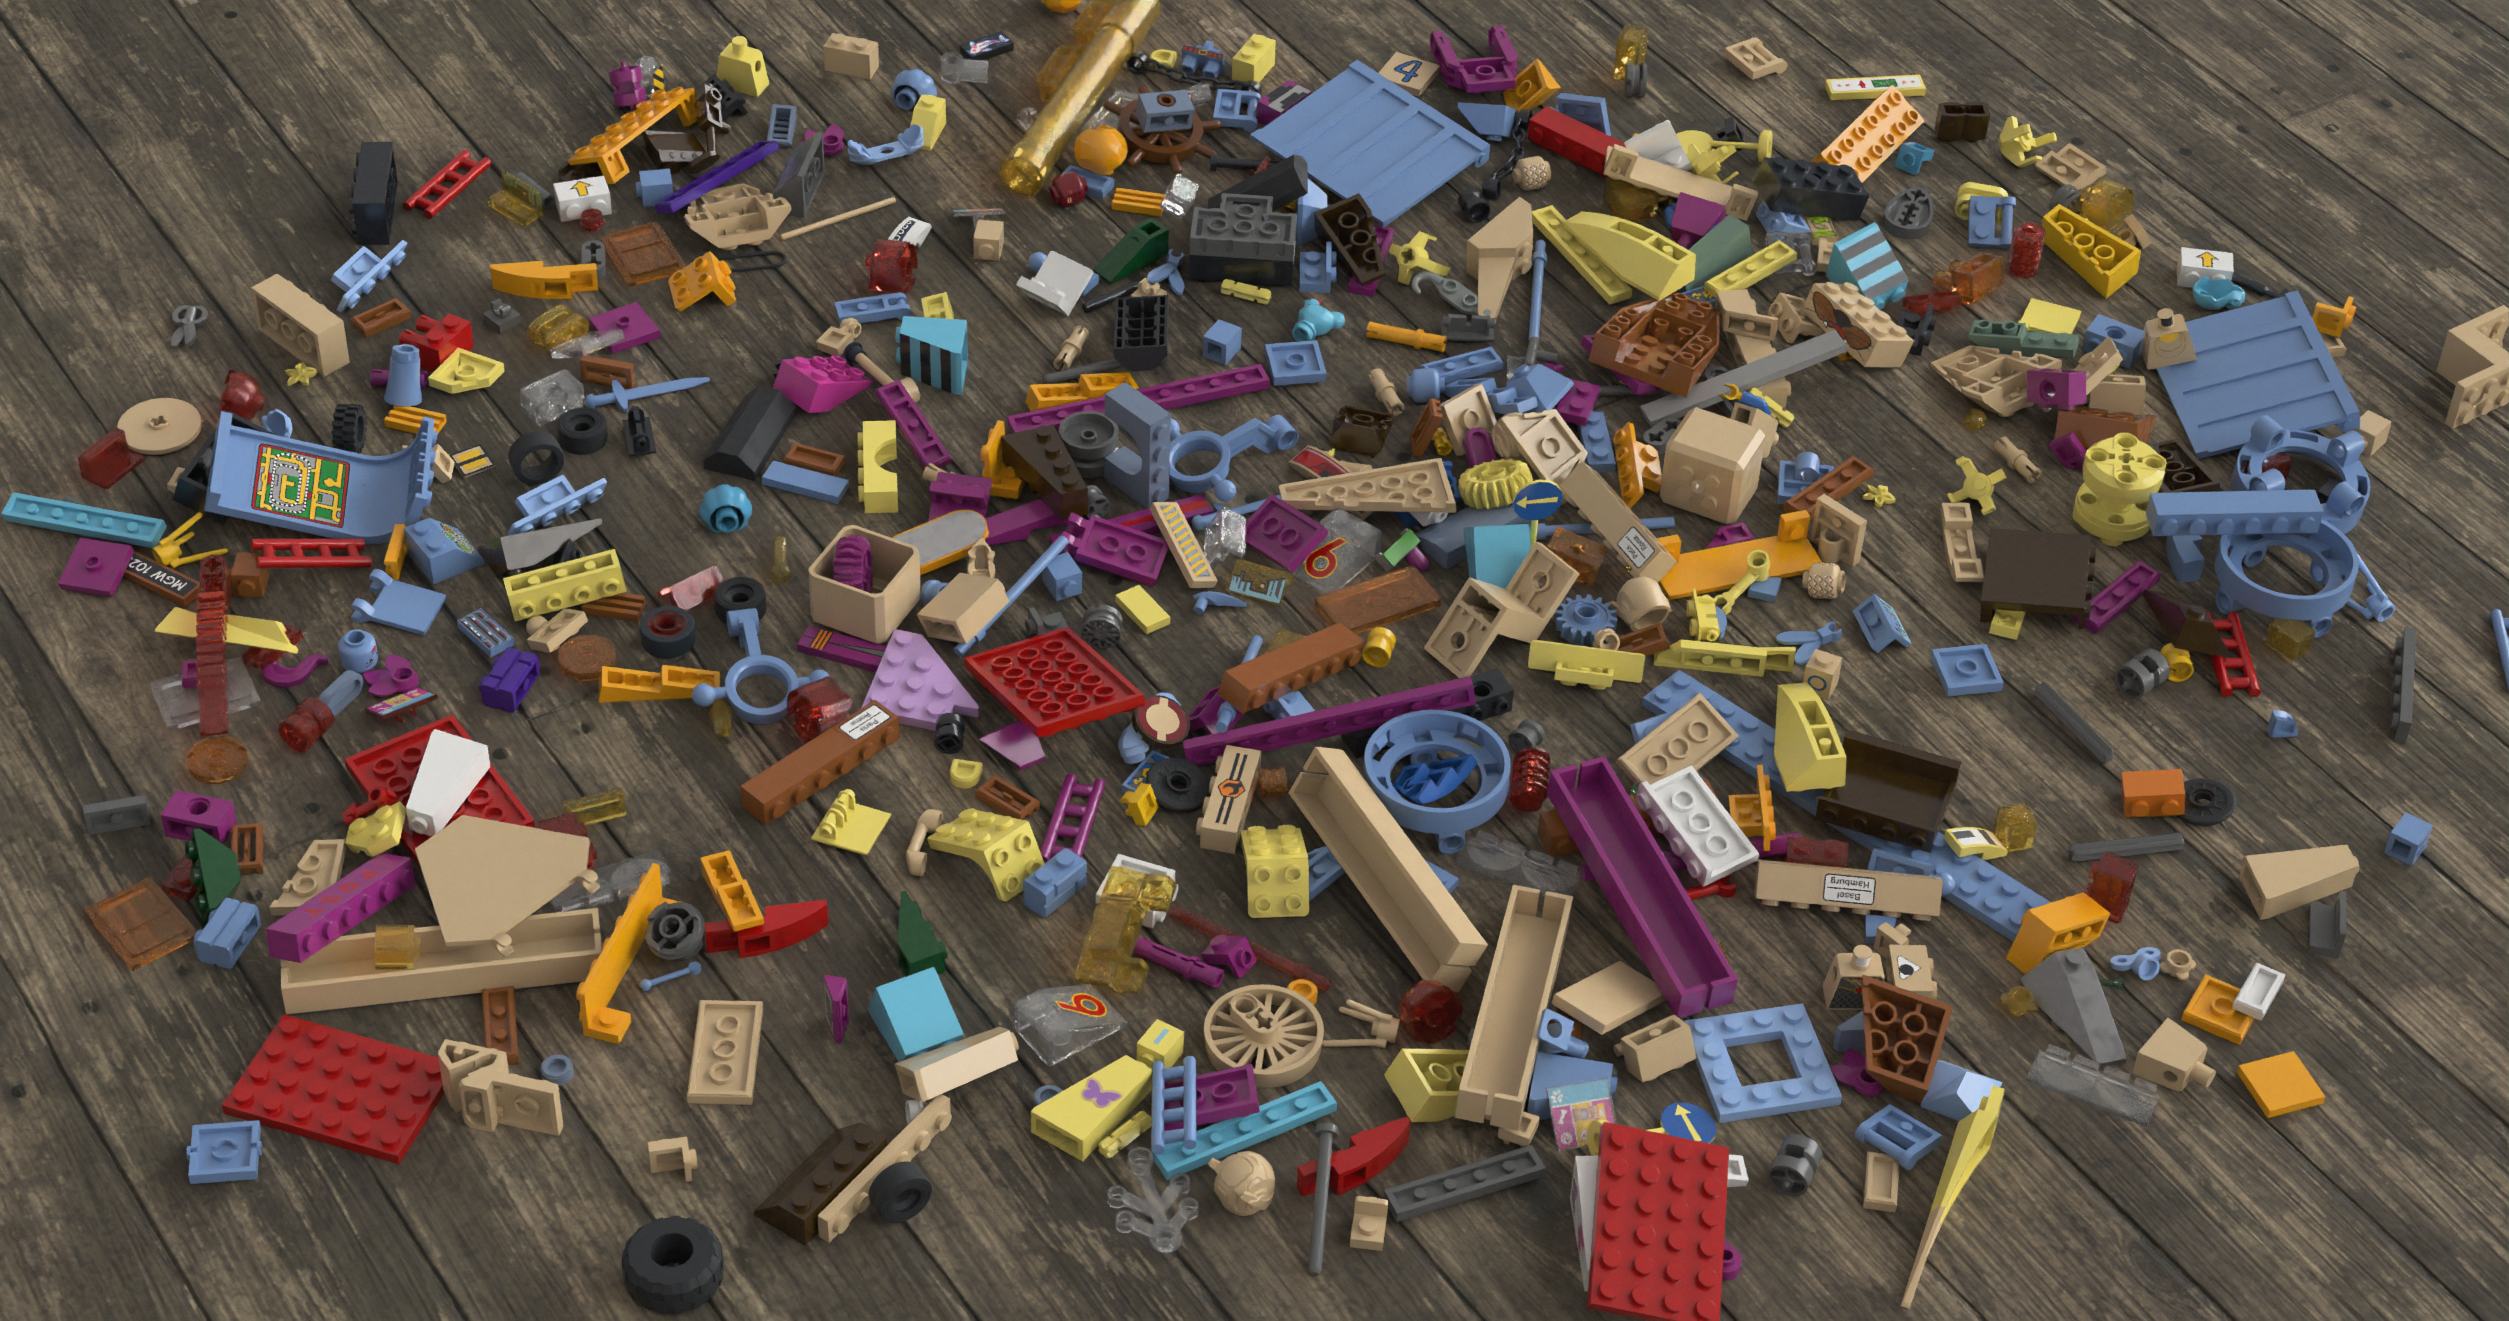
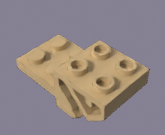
M444 1040L438 1051L444 1096L455 1113L463 1111L464 1122L467 1126L493 1133L497 1124L500 1123L546 1134L560 1135L564 1126L558 1084L546 1080L527 1078L513 1073L509 1074L507 1055L504 1051L471 1045L466 1042Z

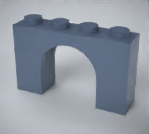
M1125 382L1105 393V415L1132 436L1139 448L1141 457L1128 447H1121L1104 458V478L1148 509L1153 502H1165V500L1169 499L1171 414Z

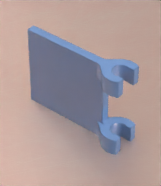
M374 569L369 576V580H373L369 590L373 593H378L379 596L373 606L363 599L356 598L351 605V609L355 610L351 620L357 623L374 621L425 636L444 604L446 594L394 580L384 571Z

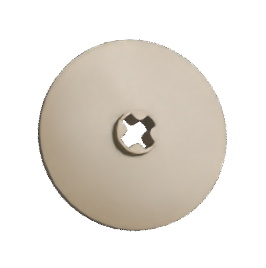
M157 398L141 402L128 409L118 421L117 432L121 443L128 449L137 453L158 455L171 453L189 445L199 435L202 422L198 410L190 403L174 398Z

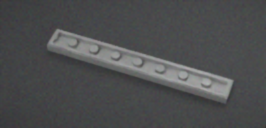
M1833 330L1695 384L1686 398L1673 393L1640 406L1641 413L1652 428L1663 419H1678L1685 416L1689 410L1695 407L1703 409L1725 400L1719 396V393L1730 395L1731 390L1728 386L1723 385L1725 383L1735 384L1741 393L1749 391L1753 387H1759L1847 352V346L1837 331Z

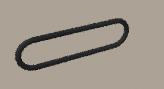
M763 251L716 257L718 260L771 254L783 257V260L776 264L730 269L731 272L776 268L784 265L787 261L786 255L781 251Z

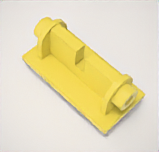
M1693 589L1692 599L1687 600L1686 603L1687 617H1692L1689 625L1690 636H1695V641H1715L1720 635L1715 601L1709 595L1697 597L1696 589Z

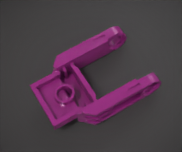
M1502 25L1492 26L1488 30L1489 46L1494 57L1463 59L1461 61H1458L1448 37H1445L1442 31H1431V53L1436 64L1440 65V72L1447 85L1465 89L1467 93L1479 94L1484 91L1502 92L1507 89H1515L1514 78L1517 76L1516 70L1518 66L1516 62L1518 61V55Z

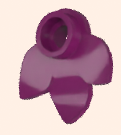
M835 124L828 127L825 134L823 133L824 154L827 156H835L844 149L842 141L845 137L844 131ZM806 130L805 141L817 132Z
M389 654L387 656L385 669L363 672L366 683L371 686L368 692L375 696H388L397 691L408 692L419 684L418 674L410 667V662L396 655Z
M1851 1048L1846 1050L1842 1065H1832L1830 1067L1837 1081L1853 1086L1856 1091L1863 1095L1875 1096L1884 1089L1881 1084L1866 1072L1865 1057Z

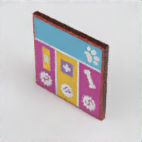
M418 687L367 707L365 711L382 720L394 717L397 722L402 723L401 713L409 711L410 716L416 717V707L436 700L438 697L437 694Z

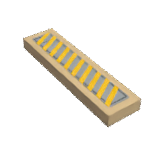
M1153 502L1150 511L1189 587L1214 588L1218 580L1178 503Z

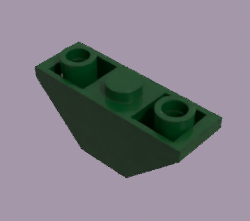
M199 828L193 829L190 840L186 841L185 856L187 860L191 859L190 881L191 885L196 886L197 889L195 897L196 911L198 913L201 912L203 924H207L210 912L217 909L226 897L232 899L235 896L241 876L236 853Z

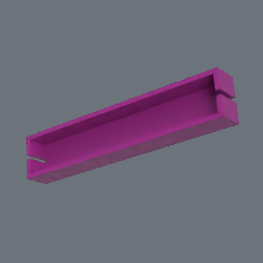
M1603 756L1581 762L1577 788H1574L1578 770L1575 764L1552 770L1550 772L1547 796L1674 1015L1678 1018H1683L1702 1012L1703 1006L1710 1010L1733 1003L1738 978L1607 758Z

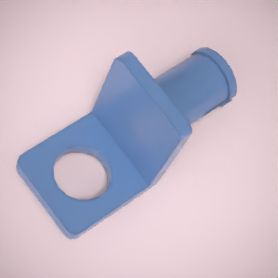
M1543 1009L1537 1031V1038L1541 1040L1538 1052L1549 1054L1563 1052L1571 1057L1583 1059L1588 1052L1589 1046L1586 1041L1571 1035L1574 1021L1550 1009ZM1550 1020H1554L1555 1022H1557L1554 1024L1547 1025Z

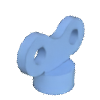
M2153 947L2141 948L2133 955H2117L2112 957L2110 964L2115 970L2126 971L2132 969L2141 979L2151 980L2158 974L2160 969V951Z

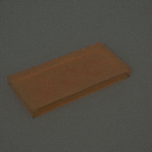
M1411 565L1315 597V606L1331 626L1340 622L1355 634H1359L1441 606V598L1417 568Z

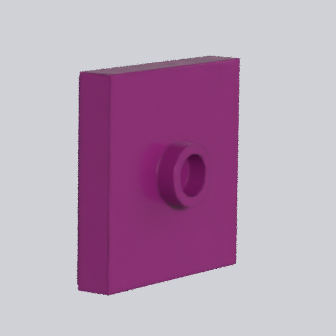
M637 302L589 318V325L612 354L660 338V330Z
M80 538L58 585L63 590L113 597L134 554V550L130 545Z

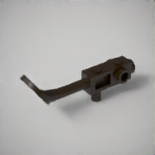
M704 83L695 91L696 101L694 106L697 113V125L699 129L706 132L707 152L698 156L687 165L686 169L689 174L701 172L719 160L720 155L717 152L716 134L719 131L727 134L731 129V125L722 121L721 93L711 83Z

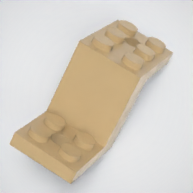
M2505 305L2448 330L2436 372L2456 386L2445 424L2452 429L2462 424H2467L2472 419L2486 415L2491 410L2505 406L2509 402V352L2502 348V340L2509 326V308Z
M1535 542L1506 588L1469 577L1424 649L1457 677H1469L1497 634L1531 643L1532 640H1537L1580 573L1542 543ZM1545 574L1547 582L1544 587L1539 588L1538 580ZM1463 634L1465 642L1461 648H1458L1457 638Z

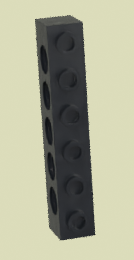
M1498 668L1473 675L1471 679L1476 704L1448 710L1470 716L1478 721L1512 711L1514 689ZM1380 726L1341 734V738L1354 757L1358 759L1364 757L1369 739ZM1386 745L1380 751L1390 749L1391 747Z

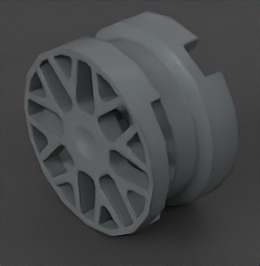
M1627 62L1624 95L1625 97L1638 95V97L1644 98L1647 85V63L1634 65L1632 62Z
M2066 184L2059 188L2052 196L2049 203V211L2060 204L2082 216L2088 205V196L2083 192H2078V189L2071 184Z
M1100 604L1098 608L1093 606L1088 608L1083 615L1082 639L1089 646L1097 649H1107L1115 646L1121 636L1123 618L1120 612L1114 607Z

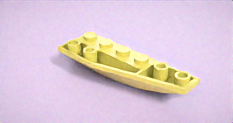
M1583 211L1564 221V227L1621 280L1658 301L1694 280L1696 254L1651 229L1619 217Z
M1807 682L1778 685L1774 760L1786 792H1801L1821 788L1831 789L1845 786L1847 757L1834 724L1820 697Z

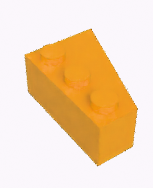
M2084 892L2055 902H2049L2037 908H2031L2025 912L2021 919L2022 925L2006 959L2026 975L2054 952L2084 948L2098 939L2111 913Z

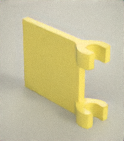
M2031 298L2021 321L2019 320L2018 323H2026L2027 332L2040 331L2043 333L2073 334L2082 311Z

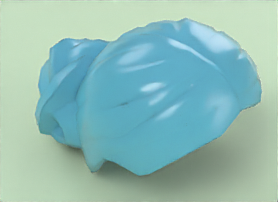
M2206 276L2193 285L2194 300L2200 307L2206 310H2218L2224 306L2228 309H2235L2240 307L2241 303L2245 300L2244 290L2238 285H2234L2229 279L2213 281Z

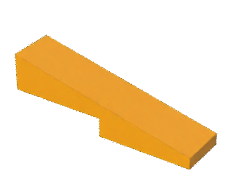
M1129 372L1081 374L1079 383L1029 385L1025 403L1030 411L1103 397L1105 393L1125 382L1136 390L1139 387Z
M662 665L660 673L602 666L598 685V703L692 698V691L698 684L706 683L713 688L720 687V672Z
M730 850L701 857L702 876L733 931L764 924V918L746 879L743 880Z

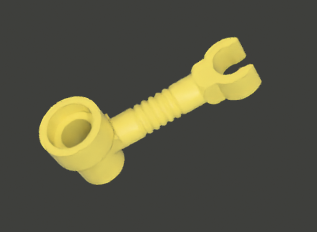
M1754 550L1750 552L1747 556V573L1728 592L1714 597L1715 607L1720 604H1726L1722 608L1725 615L1731 612L1735 600L1754 581L1763 582L1769 577L1770 560L1769 555L1765 551Z

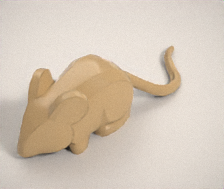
M980 537L971 550L968 551L967 574L994 578L995 565L993 564L995 552L991 550L984 538Z

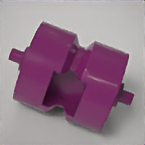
M621 61V67L608 71L611 86L616 88L613 92L615 106H630V111H634L635 105L647 100L645 87L640 85V82L643 80L641 67L639 65L629 66L626 65L625 61Z

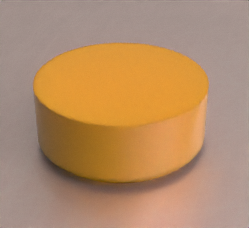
M1298 979L1292 981L1287 986V989L1299 993L1313 1005L1316 1004L1318 990L1311 981Z

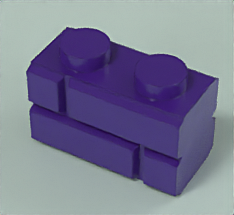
M508 647L501 657H496L493 661L491 672L488 676L484 675L479 683V692L482 694L484 705L495 709L499 707L501 710L510 713L515 712L540 675L537 655L525 651L521 653L520 650Z

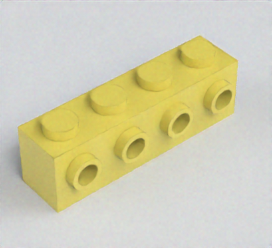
M615 549L503 578L515 621L529 619L533 616L627 592Z

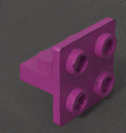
M938 472L936 481H931L929 492L932 503L928 521L956 510H972L986 518L992 480L990 478Z

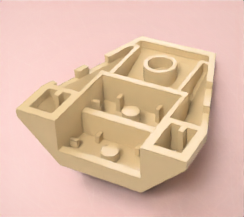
M743 183L712 189L690 203L691 207L687 209L688 214H685V222L693 231L718 248L733 250L741 244L759 245L763 243V240L770 239L790 213L791 205L783 197L773 199V194L769 192L765 193L764 196L760 193V189Z
M1969 345L1930 364L1934 371L1978 405L2001 417H2009L2020 409L2034 405V403L2027 402V370L2041 368L2060 369L2062 360L2037 353L2034 354V357L2021 356V351H2012V355L1999 354V349Z

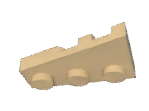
M345 839L314 840L297 865L298 871L292 880L286 881L282 887L283 893L280 898L274 900L270 905L271 916L287 915L340 880L347 849Z

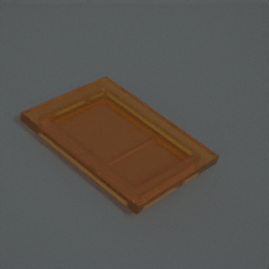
M658 222L647 223L600 237V242L604 244L606 252L629 287L672 276L676 271L686 267V264Z
M151 876L84 909L86 916L132 971L194 941L197 932Z

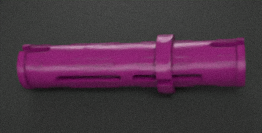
M1140 937L1135 944V956L1182 974L1187 980L1192 981L1194 979L1215 989L1222 983L1224 970L1207 965L1194 955L1191 957L1183 955L1170 948L1151 942L1144 937Z

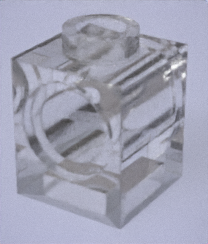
M1177 173L1164 192L1160 208L1182 219L1193 204L1199 185Z

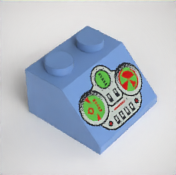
M427 518L404 528L407 553L433 584L484 564V559L458 528L432 518Z

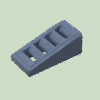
M772 104L767 141L774 140L777 141L778 147L792 148L797 121V106Z

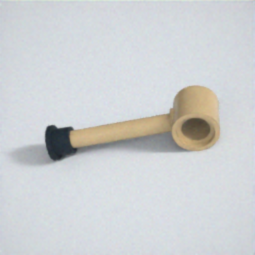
M852 342L846 346L843 356L847 361L860 364L883 386L895 382L866 356V352L859 342ZM910 377L900 380L915 403L920 400V393L916 383Z

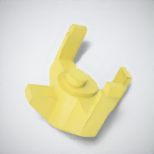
M2011 116L2005 122L1998 139V146L2001 153L2017 167L2023 168L2042 160V157L2037 155L2025 160L2024 152L2032 151L2052 142L2054 143L2057 139L2054 132L2038 138H2032L2030 125L2026 124L2018 127L2017 118Z
M1691 143L1688 146L1687 157L1693 168L1689 172L1726 184L1739 174L1738 171L1734 172L1724 181H1721L1716 173L1721 170L1720 163L1737 150L1731 144L1730 146L1725 147L1723 145L1716 150H1705L1703 153H1700L1695 144Z
M1419 231L1408 244L1399 246L1392 243L1389 253L1397 258L1399 282L1409 285L1413 273L1424 269L1442 276L1448 275L1450 268L1430 260L1429 254L1424 249L1428 239L1436 241V237Z
M1964 456L1956 459V463L1962 467L1966 479L1963 489L1947 494L1951 503H1960L1972 498L1979 500L1984 516L1995 511L1996 507L1991 495L1994 491V486L2007 478L2003 469L2001 468L1987 476L1977 471L1971 459Z

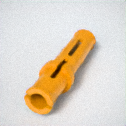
M1372 321L1367 326V330H1369V332H1366L1367 338L1414 346V349L1417 350L1425 348L1442 353L1446 347L1444 343L1447 341L1446 336L1425 333L1423 329L1415 331Z

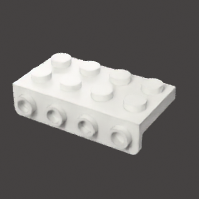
M1692 765L1651 785L1647 781L1639 784L1636 794L1639 807L1648 813L1653 820L1656 830L1659 833H1663L1670 842L1672 851L1682 858L1687 865L1690 875L1693 878H1697L1703 887L1758 860V851Z

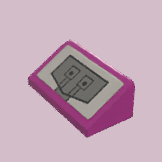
M824 975L825 1016L835 1043L840 1044L849 1023L847 980L843 977Z

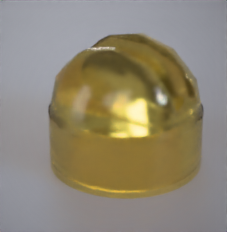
M1970 408L1965 419L1966 429L1980 430L1984 428L1987 422L1985 413L1979 409Z

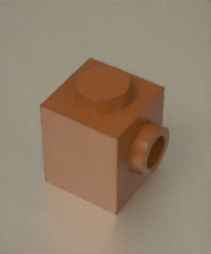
M237 553L233 567H230L228 570V583L233 586L234 596L263 597L270 575L269 568H257L256 566L257 557H264L263 553Z

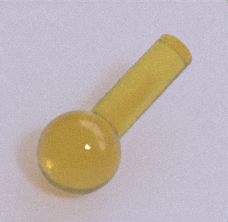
M783 536L775 538V565L771 567L769 572L770 579L775 583H786L792 577V571L786 565V538Z

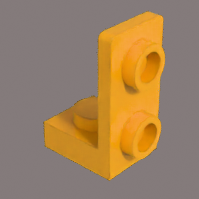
M2348 297L2343 309L2317 302L2312 319L2318 331L2340 337L2343 329L2348 330L2356 307L2352 306L2354 297Z

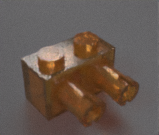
M1981 251L1965 262L1955 259L1950 263L1949 271L1937 270L1934 273L1933 281L1936 285L1952 288L1953 299L1961 300L1965 304H1975L1978 300L2004 285L2003 256Z

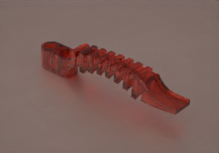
M210 555L205 557L200 563V593L197 594L198 604H196L198 613L196 614L198 624L196 625V643L198 646L196 647L198 657L196 658L198 669L196 670V677L198 680L197 690L201 737L228 734L229 695L227 692L229 690V683L226 675L228 676V670L225 663L227 662L225 640H227L226 631L228 623L226 612L231 606V579L225 559L219 555Z

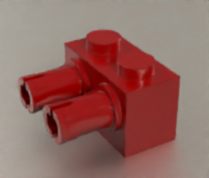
M452 314L446 315L441 321L421 315V318L416 320L415 328L417 331L426 334L423 336L405 329L399 337L400 345H414V347L419 349L420 368L434 372L457 348L470 351L474 347L471 322Z

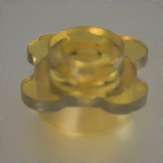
M2021 986L2011 988L2009 993L2002 994L2000 999L2001 1003L2009 1008V1013L2014 1017H2021L2026 1012H2035L2038 1004L2033 1001L2032 992Z

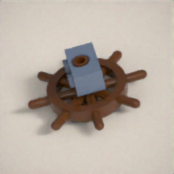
M1142 85L1138 88V99L1131 101L1125 107L1109 100L1103 104L1105 110L1120 116L1117 131L1125 138L1127 150L1132 153L1127 160V164L1130 167H1135L1143 159L1152 163L1170 164L1173 173L1180 175L1183 171L1180 162L1190 158L1195 153L1208 159L1211 158V153L1217 154L1215 150L1200 143L1203 131L1218 130L1221 128V122L1218 120L1201 121L1195 113L1191 102L1192 96L1186 90L1149 93L1148 88ZM1130 122H1133L1141 127L1131 128ZM1188 132H1190L1191 137L1188 138V137H1185V136H1183V135H1181V134H1179V133H1188ZM1148 136L1145 140H1142L1141 138H1139V137ZM1171 141L1179 145L1172 146Z

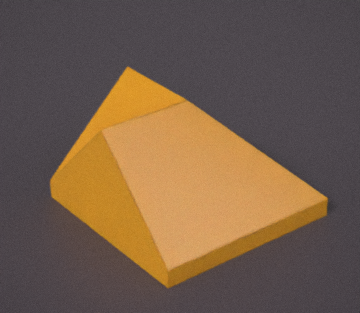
M1535 59L1514 78L1515 89H1507L1502 91L1506 105L1520 112L1521 109L1533 110L1543 104L1561 87L1541 61Z

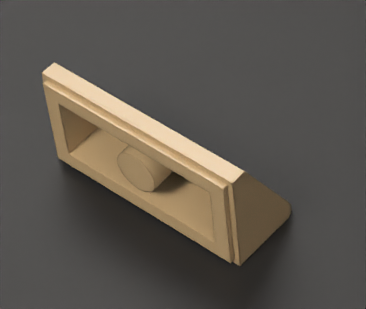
M1726 308L1722 331L1774 341L1778 318Z

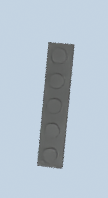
M2411 627L2404 628L2402 637H2397L2394 645V653L2398 654V656H2395L2393 672L2397 674L2394 675L2392 682V691L2396 693L2393 694L2391 701V710L2395 711V713L2393 712L2391 716L2390 729L2394 730V742L2406 744L2412 724L2416 628Z
M1529 1145L1385 1189L1383 1199L1388 1200V1208L1395 1221L1399 1222L1545 1177L1546 1168L1533 1146Z

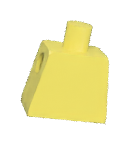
M734 37L732 43H729L720 53L717 77L721 81L726 79L734 91L758 97L769 85L762 52L758 49L747 47V39L745 37Z

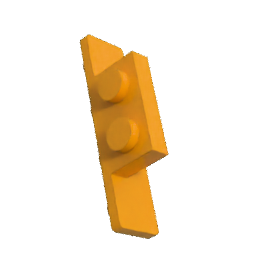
M1627 422L1622 429L1615 433L1613 443L1622 500L1631 509L1644 494L1643 487L1655 493L1660 491L1662 474L1658 451L1650 445L1636 441L1634 425Z
M1759 764L1756 765L1757 794L1729 795V813L1747 838L1762 836L1764 851H1770V840H1776L1769 775H1764L1763 765Z

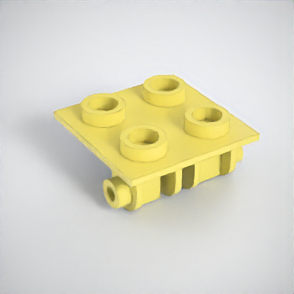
M845 789L839 792L838 798L835 799L811 840L867 856L890 819L891 813L856 804L855 793L850 789Z

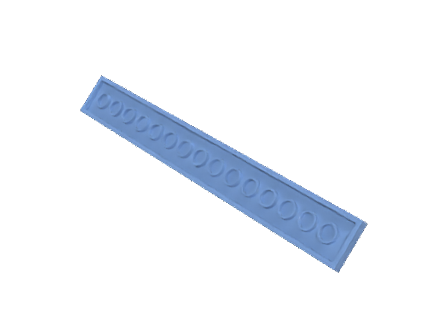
M1681 670L1675 672L1643 697L1642 706L1658 716L1680 709L1697 694L1701 693L1739 735L1719 755L1755 778L1756 765L1762 764L1764 775H1769L1770 787L1816 816L1818 799L1820 795L1823 796L1825 789L1786 792L1774 760V728ZM1829 824L1871 852L1874 848H1878L1932 864L1931 875H1936L1940 872L1949 873L1955 880V888L1951 894L1942 897L2013 942L2022 925L2021 919L2025 912L2050 902L1975 854L1958 857L1943 839L1944 835L1940 832L1937 835L1931 853Z

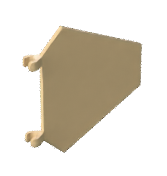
M462 815L415 848L446 947L492 944L501 956L507 957L514 952V948L509 945L512 939L506 932L576 881L590 894L598 890L600 885L595 882L598 879L597 873L593 870H587L589 838Z

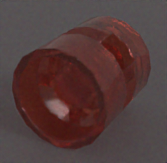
M307 697L294 709V712L290 713L279 724L278 732L282 740L293 750L306 752L318 741L319 737L324 735L334 725V715L324 702L314 697Z

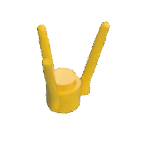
M199 512L168 537L160 540L159 545L151 550L156 562L165 566L170 565L174 569L183 564L226 554L228 549L223 548L178 558L182 555L179 546L194 537L195 534L190 532L176 541L174 539L202 517V513Z

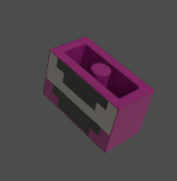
M1290 80L1286 81L1258 101L1257 121L1265 126L1311 95L1312 91Z

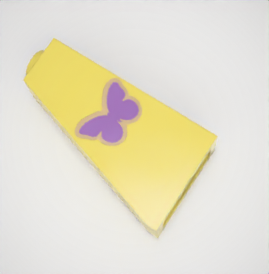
M1127 1055L1121 1057L1034 1107L1031 1110V1132L1083 1162L1095 1150L1099 1142L1105 1139L1151 1091L1152 1069L1143 1062L1136 1061Z

